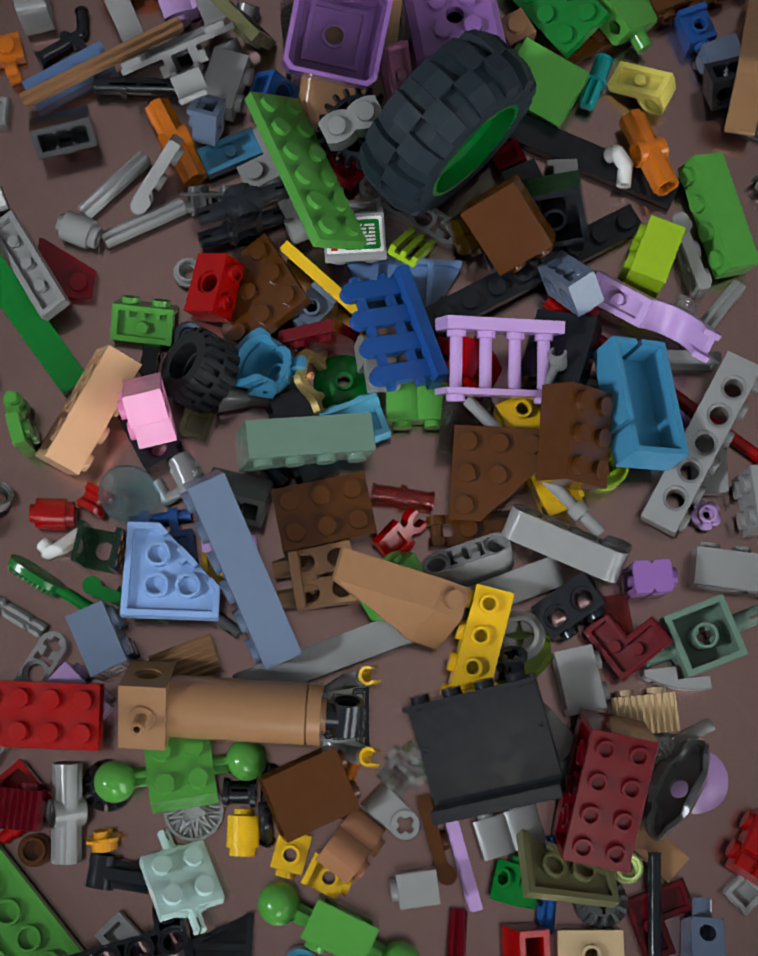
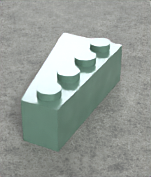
M371 412L245 420L235 434L238 472L298 467L313 463L328 465L338 460L348 459L349 463L366 461L367 457L376 450Z

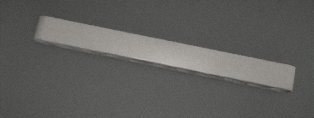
M547 557L477 584L515 593L512 606L555 591L567 581L559 561ZM465 608L463 613V621L465 620L467 608ZM375 621L302 648V654L268 670L261 663L232 675V677L311 682L408 646L414 642L406 640L388 622Z

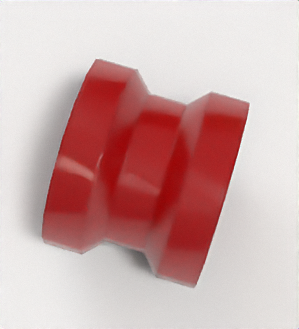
M87 482L84 495L79 497L75 504L103 519L106 514L104 510L106 505L112 503L115 496L101 487Z

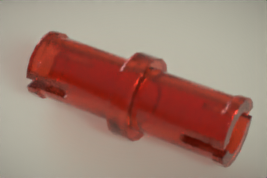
M373 483L370 501L371 503L395 505L397 509L401 510L409 507L432 512L435 492L408 489L407 485L402 484L400 487Z

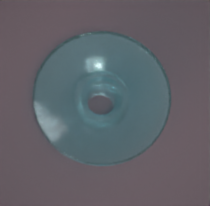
M132 465L116 466L110 469L100 481L98 494L101 505L117 521L128 524V521L146 522L157 512L160 505V490L152 476L143 469ZM122 496H127L130 502L125 501Z

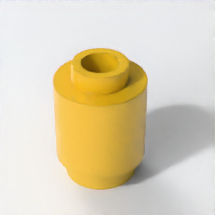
M236 808L234 809V815H227L226 847L229 848V856H256V848H259L260 836L259 816L254 815V809Z

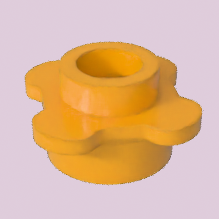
M113 828L94 830L93 835L88 837L89 840L86 841V845H91L92 853H105L118 849V840L121 832H113Z

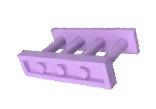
M445 315L435 318V331L447 332V337H450L449 387L436 388L435 395L446 396V401L464 402L465 396L534 399V404L541 405L542 385H544L550 368L548 357L550 342L553 341V336L565 334V321ZM466 333H476V338L479 339V388L462 387L463 337H466ZM495 334L505 335V340H509L508 389L492 388V339H495ZM525 336H534V341L537 342V390L521 389V340H524Z

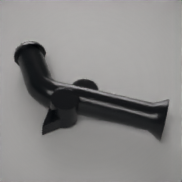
M81 5L75 8L77 25L75 31L72 33L62 31L59 35L60 40L41 51H33L42 67H44L47 61L71 47L74 51H81L87 47L83 41L89 29V10L87 7Z
M267 763L262 774L277 768L278 765ZM261 789L260 802H258L259 843L264 848H270L275 843L272 829V814Z

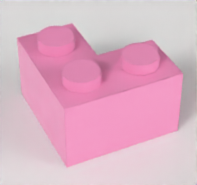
M161 372L123 381L122 392H118L119 401H117L121 419H128L127 429L131 441L137 440L139 449L176 441L177 430Z

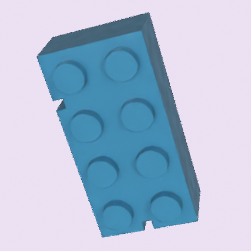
M612 335L593 353L599 389L613 394L610 434L614 435V437L611 439L610 446L614 467L668 471L688 457L689 451L666 344L661 341L641 339L637 343L636 338Z

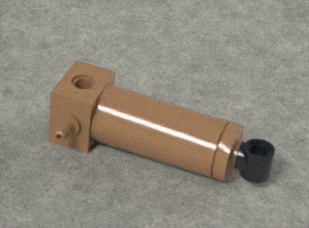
M131 660L118 685V748L165 751L170 738L305 746L306 744V746L320 747L322 732H326V730H329L333 736L343 739L356 738L362 734L364 701L358 696L349 694L336 695L331 700H328V698H324V683L310 682L309 684V682L178 675L177 662Z

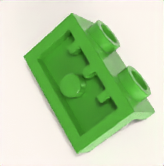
M122 295V299L112 303L110 340L171 347L174 341L175 314L178 312V305H171V300L154 298L152 302L140 301L139 296Z

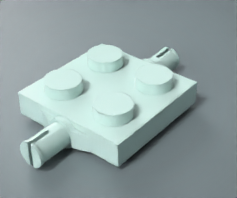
M166 828L165 832L162 829L157 833L162 850L141 856L139 861L159 921L162 922L176 917L188 918L193 934L198 935L199 931L202 934L207 931V927L201 913L209 907L223 904L225 895L203 840L185 845H175L170 829Z

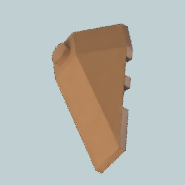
M344 547L340 549L332 580L358 601L365 603L378 614L379 618L400 632L399 634L406 640L438 650L462 620L470 588L449 580Z

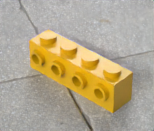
M510 398L495 405L493 414L503 427L539 429L541 405L534 404V399ZM534 475L526 481L541 513L557 518L569 511L540 481H536ZM565 488L577 501H583L582 497L585 496L583 490Z
M474 583L473 589H470L465 606L467 608L465 620H461L456 627L454 638L459 639L457 651H451L448 658L446 670L451 671L448 684L442 683L439 695H442L441 690L447 687L461 685V689L464 690L474 687V681L494 677L515 593Z

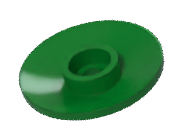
M333 356L325 361L327 365L325 370L321 372L316 371L313 387L315 390L324 393L325 397L322 403L325 409L331 405H340L354 400L363 394H371L367 393L365 374L357 372L355 356ZM346 377L350 383L347 386H341L338 384V380Z

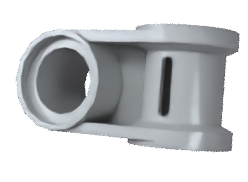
M384 780L361 803L381 825L383 824L400 840H412L420 832L421 824L417 815ZM401 817L405 820L410 817L413 818L414 821L411 826L414 830L412 833L409 834L404 831L400 834L398 832L400 828L398 820Z

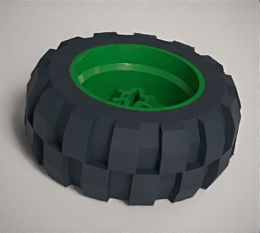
M473 29L465 31L459 38H452L442 45L431 57L425 59L410 74L408 79L383 106L378 117L372 122L365 135L366 141L360 147L359 160L366 180L394 208L414 216L423 215L428 210L432 211L443 204L489 162L527 113L537 88L527 62L498 35L482 30Z

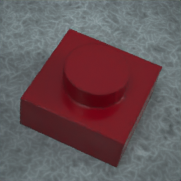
M515 138L504 143L492 157V160L501 175L502 171L527 161V158Z

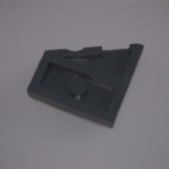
M249 912L239 919L192 939L193 956H253L255 913Z

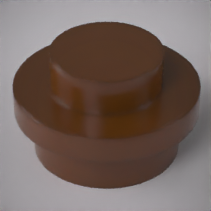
M39 833L25 836L18 846L19 859L29 867L43 865L51 855L50 841Z

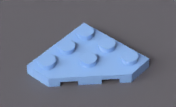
M128 521L120 606L121 618L219 621L221 588L215 580L206 574L197 561L172 538L161 523Z

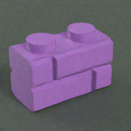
M657 559L652 562L650 560L634 561L622 572L624 597L626 600H641L642 598L659 599L670 593L674 586L678 585L677 568L672 567V562L669 559Z

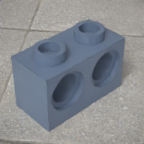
M563 250L537 265L547 294L578 317L592 311L595 306L605 301L594 270Z

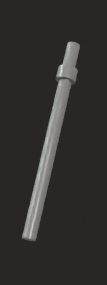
M469 396L464 401L463 405L484 426L503 427L474 397ZM541 482L569 510L567 513L576 522L580 521L596 538L606 530L588 512L590 508L582 500L577 501L564 487Z

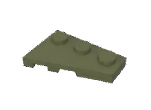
M210 0L236 26L233 32L245 43L250 44L252 47L254 46L258 50L260 47H263L268 51L277 43L254 19L239 9L232 1Z
M523 829L516 834L524 898L614 908L620 903L615 871L562 860L556 844L549 841L544 844L533 839L532 833Z

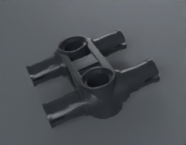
M282 180L260 188L254 185L250 186L246 182L235 184L224 192L223 197L220 198L221 201L195 208V214L201 228L222 221L220 226L196 233L202 251L227 242L229 245L232 244L238 248L246 247L264 233V230L283 224L285 218L279 206L264 210L267 205L290 199Z

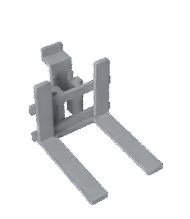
M104 0L122 42L144 32L131 0ZM195 0L203 18L204 26L156 47H151L120 64L122 75H127L159 60H163L164 64L159 69L164 79L171 77V83L181 105L207 95L209 89L201 71L206 66L205 62L211 58V52L208 45L202 47L200 43L235 28V25L210 0ZM189 53L193 66L182 69L178 57Z

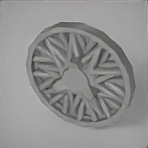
M218 792L219 803L164 812L165 823L170 831L182 840L192 842L204 840L215 833L223 821L225 809L222 805V796Z

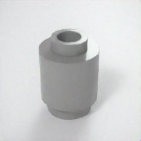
M68 210L65 215L61 214L58 217L55 231L58 232V238L84 249L89 247L96 249L102 238L103 226L98 225V222L94 219Z

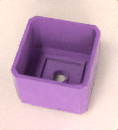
M294 0L282 59V66L287 74L361 90L373 84L378 77L393 0ZM330 27L339 28L343 33L341 43L337 45L330 44L325 37L326 30Z
M402 0L401 28L404 40H408L412 72L425 59L431 57L442 45L452 38H459L465 31L473 29L482 30L498 35L506 43L497 0ZM455 12L460 14L463 19L459 23H451L447 20L446 16L449 13Z

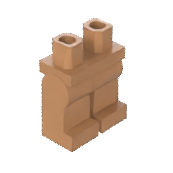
M350 540L287 552L288 557L272 562L275 580L288 577L292 579L293 588L276 591L283 609L296 608L301 612L330 606L360 603V601L332 580V576H327L333 575L341 547L352 550Z

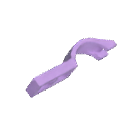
M601 270L597 271L596 278L605 300L597 305L598 307L638 328L662 334L685 347L691 353V356L706 364L709 362L711 357L708 353L714 341H720L721 333L688 311L668 302L655 299Z

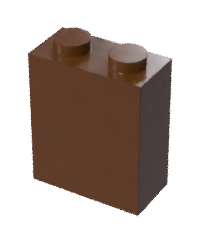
M517 173L466 203L460 213L500 276L508 271L510 274L516 273L526 265V261L533 257L537 259L542 258L553 249L552 246H554L556 235Z
M328 744L257 776L279 834L287 843L360 809L357 799L361 798V795L354 780L349 781L345 768H348V763L341 749L337 750L336 747Z

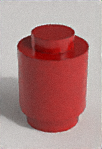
M36 498L35 504H30L29 522L35 523V529L67 530V527H75L76 504L75 502H68V498Z

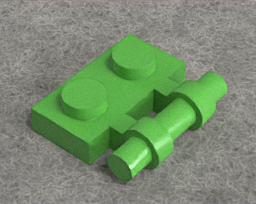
M7 391L3 396L6 410L4 415L12 444L24 456H34L38 451L36 445L40 444L41 441L36 426H32L27 418L30 414V405L19 392Z

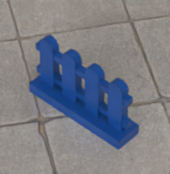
M409 265L397 266L390 278L387 277L386 273L379 274L377 280L359 282L358 277L350 278L348 284L342 287L339 297L345 304H356L358 311L352 314L349 325L354 331H366L368 336L360 345L359 353L365 359H376L378 366L369 375L370 383L378 388L386 387L387 392L395 391L399 384L415 382L416 387L426 385L427 390L439 388L449 375V371ZM385 300L387 307L369 309L367 302ZM395 327L397 334L380 337L376 330ZM405 354L407 362L388 363L387 357Z

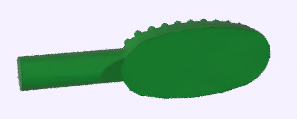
M16 554L10 556L7 567L9 572L14 571L13 575L18 574L17 578L22 577V581L27 580L26 584L31 583V587L36 585V590L40 588V592L46 590L45 595L49 593V596L58 594L65 601L80 610L94 604L74 590L64 586L58 578L32 561Z

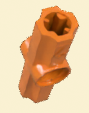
M159 97L151 101L145 107V111L158 135L157 139L162 150L173 134L184 139L180 146L184 153L176 166H174L184 187L201 184L208 177L207 172L195 151V144L185 124H181L168 97Z
M640 109L630 110L627 114L621 116L618 124L630 145L629 157L633 161V167L642 169L653 193H656L658 197L667 195L676 189L680 183L668 160V144L662 136L656 137L644 112H641Z

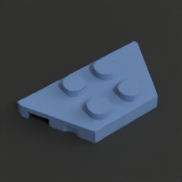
M387 256L386 260H379L374 263L363 261L346 263L352 278L358 277L359 282L377 280V276L382 273H386L387 277L390 278L397 266L406 265L392 256ZM423 258L414 268L410 267L424 307L445 297L462 268V261ZM385 300L367 302L369 309L387 307Z

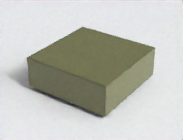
M185 407L177 430V436L207 445L216 414L212 412L198 414Z

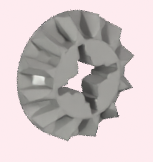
M510 611L501 649L507 646H519L516 639L506 637V635L516 631L517 622H519L522 632L533 634V636L523 639L521 645L527 651V660L536 656L544 645V627L538 618L529 611Z

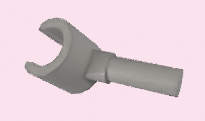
M550 348L548 352L550 368L544 385L553 384L557 373L567 368V350H564L562 355L555 356V348Z

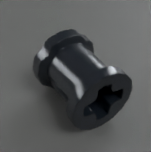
M507 646L500 650L498 659L502 663V672L499 674V681L505 680V674L524 670V663L528 658V653L524 648Z
M224 777L223 807H228L229 804H249L251 808H256L257 778L251 781H231L229 777Z

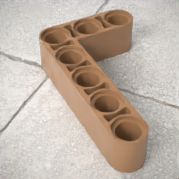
M749 0L724 132L754 137L758 123V0Z

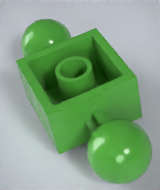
M170 738L165 751L144 750L145 767L132 769L129 764L120 760H111L104 763L96 771L94 788L97 795L104 801L119 803L128 799L135 788L148 786L150 805L154 814L219 803L216 775L230 773L234 778L241 781L254 780L264 772L267 765V754L260 743L234 742L229 747L227 753L213 755L211 740Z
M273 882L267 885L258 897V911L264 921L274 926H283L292 921L304 927L300 937L305 940L304 946L322 955L324 950L336 956H420L417 949L408 942L394 941L385 945L375 940L380 930L378 922L321 894L313 909L300 903V898L295 888L285 882Z

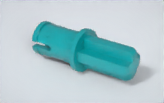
M599 53V55L595 56L591 71L589 72L590 78L579 98V107L581 109L593 110L601 90L606 88V78L614 62L613 58L608 54Z

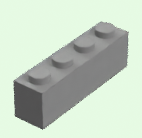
M701 542L700 546H696L690 552L687 587L758 596V554L751 553V548L733 546L732 550L720 549V544Z

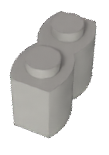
M367 95L353 101L347 109H339L326 114L319 121L318 125L330 150L340 151L346 149L358 137L364 138L372 122L378 117L382 109L375 95Z
M536 804L508 809L497 814L495 812L477 816V820L471 822L483 861L492 860L518 851L516 834L521 829L532 833L533 839L542 843L547 842Z

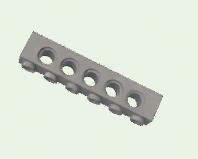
M730 351L726 353L685 431L689 456L670 470L664 471L641 514V521L673 537L678 530L681 532L685 531L692 517L687 514L692 502L698 505L707 489L701 486L706 475L713 477L721 460L716 459L718 452L721 448L728 449L735 435L734 432L730 431L735 420L742 422L750 407L745 404L746 399L750 393L756 395L758 392V364ZM728 385H735L740 389L741 395L729 397L725 393L724 388ZM713 412H721L726 416L727 422L722 425H716L710 420L709 416ZM699 439H707L712 443L713 449L709 452H700L696 448L695 442ZM685 466H692L698 471V477L694 480H687L682 477L680 471ZM677 493L682 496L684 504L678 508L670 507L666 502V497L669 494Z

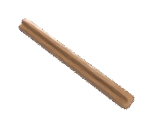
M174 17L21 92L20 98L24 106L29 108L182 33L184 26L179 17Z

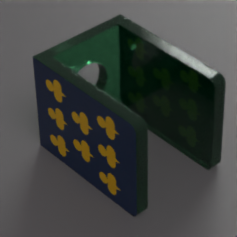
M80 520L71 561L81 568L122 575L127 532L121 527H116L115 532L95 529L88 522ZM102 543H110L112 545L108 560H101L97 557L96 550Z

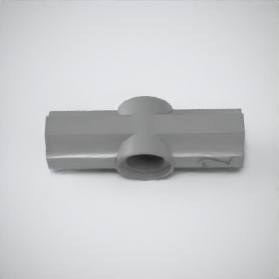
M57 761L52 763V799H49L46 805V819L51 829V863L55 865H72L82 862V826L86 824L88 809L86 800L82 796L83 762Z

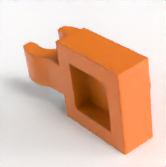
M18 31L0 35V69L5 68L6 76L9 78L11 86L21 84L22 77L18 65L27 63L21 37Z

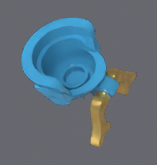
M261 327L248 333L237 344L235 348L239 351L240 364L238 367L240 369L236 376L234 387L248 388L247 394L250 396L273 399L275 394H280L290 384V380L293 377L295 385L311 404L314 414L317 415L324 411L322 400L325 395L310 385L307 371L308 362L318 372L327 368L325 359L328 352L326 350L316 353L309 349H304L292 358L291 351L286 346H282L281 342L272 338L269 332Z

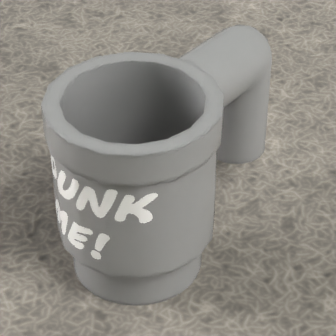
M190 451L180 452L167 461L170 467L169 472L177 487L169 491L163 478L157 479L152 483L161 503L165 506H169L181 499L180 494L186 492L183 487L184 483L205 475Z

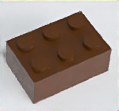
M576 382L542 385L536 481L574 490L607 489L613 394Z
M364 471L271 490L285 557L288 556L287 552L299 551L345 540L355 543L374 539L377 536Z

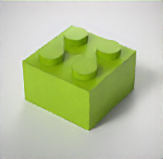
M651 214L647 224L640 223L618 278L623 279L622 282L656 299L666 283L686 227Z

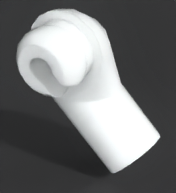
M615 144L613 147H607L604 150L605 161L608 163L614 162L618 168L616 187L621 189L630 188L633 161L622 146Z
M75 528L55 543H53L50 537L42 539L37 544L38 551L42 553L41 557L50 560L73 550L78 528Z

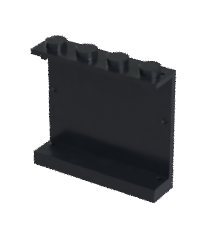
M523 669L505 674V680L493 682L492 677L480 679L473 682L474 687L464 690L461 689V685H455L442 689V695L431 698L429 693L418 694L410 697L411 702L402 708L403 713L410 712L435 807L430 812L433 826L564 797L567 788L535 672L525 674Z

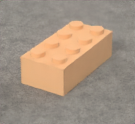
M110 345L96 349L35 456L68 475H79L81 471L86 472L94 460V455L91 454L97 443L101 445L110 432V428L107 427L112 416L117 417L120 414L117 401H119L118 392H122L123 381L141 377L138 371L142 364Z

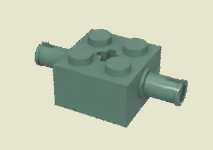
M722 593L658 619V622L672 637L674 642L644 666L645 670L672 660L680 678L684 679L749 654L740 632L758 625V617L749 618L751 615L758 613V606L753 605L750 608L731 614ZM705 633L707 638L703 641H698L696 635Z

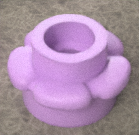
M701 500L698 505L695 504L693 506L694 510L690 514L692 516L691 520L699 529L708 531L713 526L716 527L720 524L722 516L719 514L720 508L715 502ZM705 512H707V513L709 514V517H708V518H705V517H704L703 514H704Z

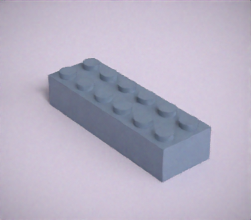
M216 469L184 483L183 487L186 492L180 494L190 515L195 513L198 522L193 523L203 545L208 543L211 551L207 552L206 555L216 575L221 573L224 578L223 581L219 582V585L229 604L235 603L237 609L232 611V614L242 634L248 633L249 639L244 640L255 664L261 662L264 668L268 670L302 654L225 473Z

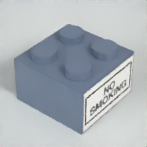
M101 600L65 617L90 677L101 681L125 671L131 660H135L134 657L138 655L133 640L124 635L122 627L126 626L125 621L121 618L119 609H115L113 605L110 606Z

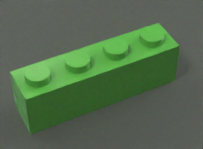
M723 152L693 155L677 170L714 279L744 275L758 265V253Z

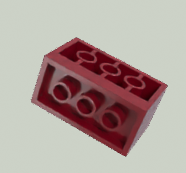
M580 708L564 776L567 791L563 798H559L552 828V835L562 860L629 873L659 746L658 740L644 721Z

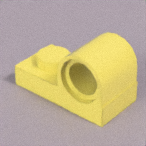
M623 61L619 62L607 84L610 92L636 98L639 106L644 111L653 115H662L677 89L673 73Z

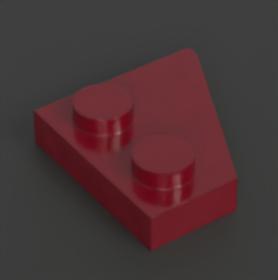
M39 238L38 249L70 301L94 303L98 278L97 271L46 239Z
M332 318L278 331V340L283 345L291 348V351L300 352L309 348L354 345L360 332L354 331L351 327Z

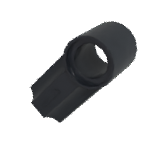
M90 853L84 886L107 891L120 889L143 894L149 893L139 862L120 859V856L113 854Z

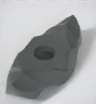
M698 738L682 741L674 754L664 759L654 770L647 793V808L643 815L644 827L653 840H664L679 827L695 807L708 776L710 764V745L708 741ZM679 780L687 782V794L682 798L673 797L671 794L673 783Z

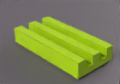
M412 227L408 228L391 243L387 253L414 268L433 250L436 241L430 239L428 242L424 241L426 235L423 233L415 236L414 232L416 229ZM410 241V243L407 246H405L400 253L399 250ZM417 246L420 247L412 258L407 257Z

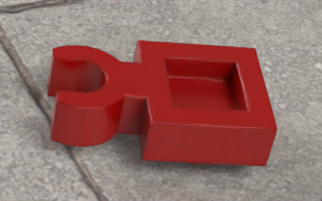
M413 508L407 509L402 515L401 522L392 519L372 540V543L384 557L393 551L408 552L416 544L411 537L414 533H421L427 527V522L418 519L413 524V519L419 514L417 510Z

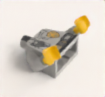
M377 665L364 666L360 670L344 673L324 686V698H328V700L341 694L355 695L363 699L362 734L356 738L343 739L333 736L329 730H326L321 735L323 746L329 744L336 747L337 750L341 749L347 762L362 764L365 767L371 768L379 767L378 764L372 763V754L374 752L382 753L381 749L370 747V685H378L381 682V679L372 680L370 673L373 669L379 668Z

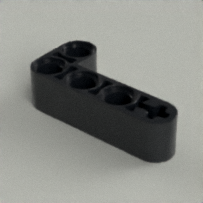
M153 905L154 931L69 956H139L144 952H149L148 956H193V944L188 919L176 917L160 922ZM182 943L179 949L169 951L173 944Z

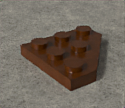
M265 233L242 250L239 262L245 266L236 298V305L231 322H223L221 329L225 340L235 347L248 333L256 328H264L271 335L312 303L270 237Z
M455 425L448 520L482 522L503 501H506L522 487L537 470L539 429Z

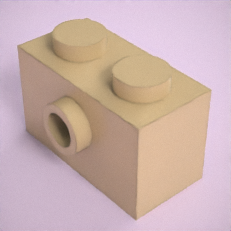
M618 926L607 929L595 927H554L553 955L625 956L624 930Z

